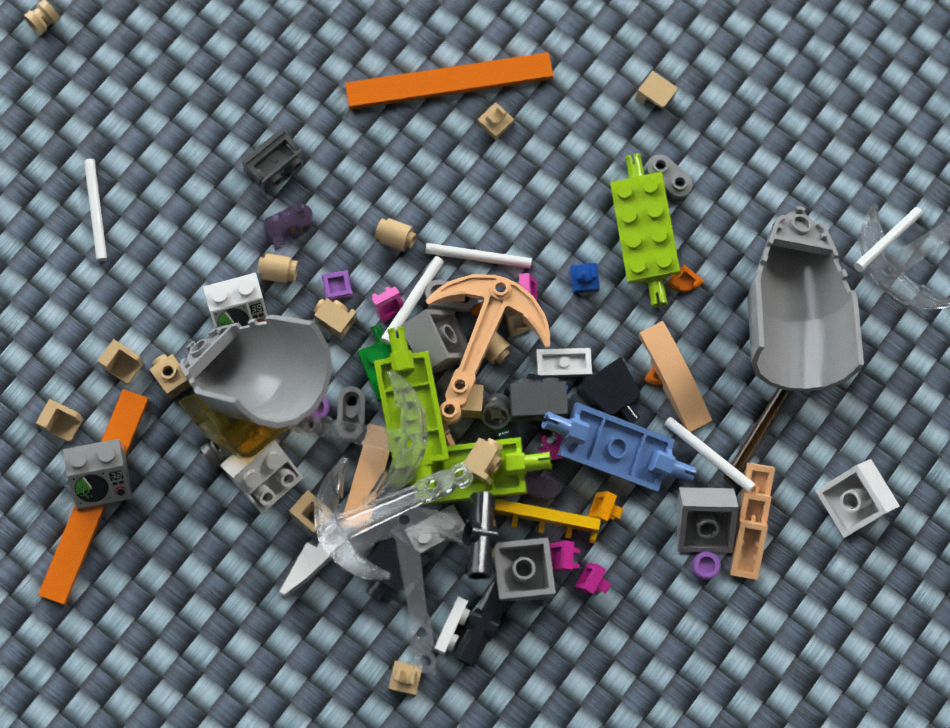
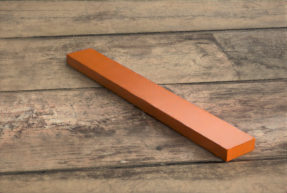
M549 52L346 82L345 87L349 110L552 80L553 71Z
M122 389L101 442L120 439L124 445L127 457L149 403V398ZM107 504L77 510L76 506H74L38 596L66 606Z

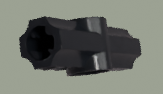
M485 491L474 492L470 495L469 518L462 533V542L467 546L465 575L473 580H487L491 577L492 550L495 548L499 536L498 528L494 526L496 497L492 495L493 493Z
M492 582L479 608L476 607L465 628L467 631L460 640L453 655L455 659L472 668L475 667L486 644L491 642L502 621L500 618L510 601L499 600L497 583Z

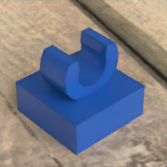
M597 263L570 265L573 294L600 290Z

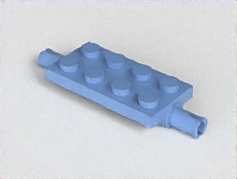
M574 403L569 419L549 411L544 416V419L549 421H542V428L563 435L557 454L560 457L657 492L662 480L670 475L687 483H691L694 479L693 475L687 473L692 472L695 474L696 467L677 461L673 456L672 448L675 440L580 403Z

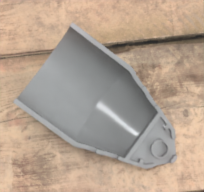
M797 206L788 214L779 216L773 223L749 290L751 365L755 375L766 384L788 391L809 392L829 389L848 381L862 369L864 358L856 292L851 290L846 280L848 274L845 269L840 267L837 260L839 254L828 229L821 222L816 224L806 215L804 207Z
M269 315L266 316L263 322L251 319L246 326H241L238 322L217 327L208 333L209 338L201 339L197 343L192 341L186 347L189 352L187 359H181L179 366L188 378L190 385L194 388L196 395L218 414L268 427L282 428L298 424L315 412L328 391L332 374L330 348L320 329L311 320Z

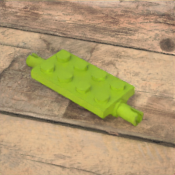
M634 154L635 164H633L631 155L625 157L629 178L610 182L628 284L645 283L649 289L651 307H659L658 296L663 307L668 305L664 287L666 278L681 274L662 171L644 175L641 154Z
M393 327L387 330L392 353L386 359L374 361L394 471L406 468L414 469L418 493L426 492L424 481H427L428 492L436 490L431 465L437 462L448 461L449 454L429 352L412 353L411 350H408L405 327H397L399 338H396L395 328Z
M521 437L495 440L503 446L501 450L502 456L500 457L502 458V463L495 473L491 472L490 477L493 481L491 485H488L467 473L462 467L476 443L447 446L449 460L431 465L436 490L428 492L427 481H424L426 492L418 493L415 470L411 468L385 471L384 477H387L385 485L386 488L410 485L411 488L414 487L417 506L468 501L472 493L483 491L493 493L494 497L527 494L525 474H527V471L552 469V463H550L551 454L549 451L525 455Z

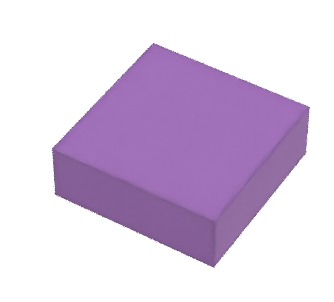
M348 270L322 274L326 298L331 301L353 298Z

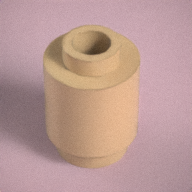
M382 218L376 228L375 238L380 240L381 244L405 252L407 247L412 248L416 239V233H413V227L390 218L387 220Z
M266 253L265 258L260 257L257 272L262 274L263 280L288 284L289 281L295 282L298 261L292 260V257Z
M496 332L485 354V358L492 365L497 362L502 364L511 354L509 351L511 345Z

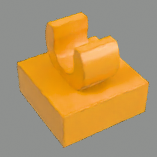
M609 491L598 492L594 497L588 517L601 519L600 522L608 521V519L614 520V518L619 520L624 509L614 505L617 495Z

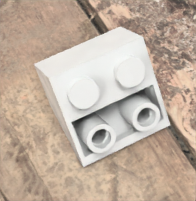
M262 429L220 464L233 483L261 514L304 478L278 443Z

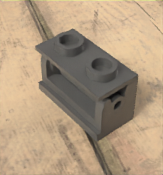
M281 128L242 160L244 171L266 192L269 188L277 187L287 173L290 171L294 172L301 167L304 153L303 149L299 148L294 140Z
M545 378L542 380L543 382H532L531 379H518L515 383H510L511 422L549 421L544 419L548 411L567 418L566 381H559L558 378Z

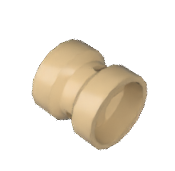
M41 0L34 11H28L23 15L30 27L40 36L47 31V27L50 24H56L61 20L56 10L46 0Z

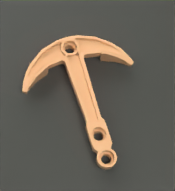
M483 274L461 277L442 285L426 300L428 306L443 302H464L465 297L484 301L461 364L455 370L445 393L446 401L439 407L442 421L446 424H455L460 420L462 415L461 408L466 406L476 383L475 376L506 310H511L522 316L523 322L537 334L544 347H550L549 326L543 310L533 295L518 283L505 277ZM504 286L506 290L500 293L496 291V288ZM463 382L465 387L462 390H458L455 388V385ZM453 407L455 411L453 414L448 415L445 413V409Z

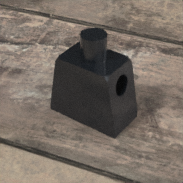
M619 357L579 385L577 393L593 409L614 417L619 415L622 420L632 424L640 418V415L632 405L639 400L641 394L622 357Z
M386 529L366 568V574L374 580L365 593L378 602L387 590H390L397 596L400 595L428 567L430 560Z

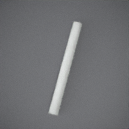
M94 159L84 160L96 260L102 262L107 260L96 166Z
M915 207L854 264V268L858 272H862L923 215V211L919 207Z
M430 243L426 244L425 254L529 269L532 258Z
M434 257L387 330L394 327L395 333H398L397 327L406 321L425 292L427 285L433 280L444 263L440 257ZM386 330L381 337V341L386 345H390L389 334Z
M672 417L667 419L664 425L748 493L753 490L756 485L754 482Z

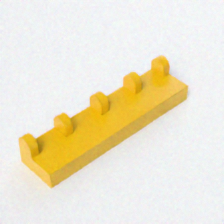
M495 499V514L513 517L511 523L513 528L517 527L518 518L540 522L538 533H544L545 524L565 527V538L571 539L572 529L590 532L589 543L595 544L601 519Z

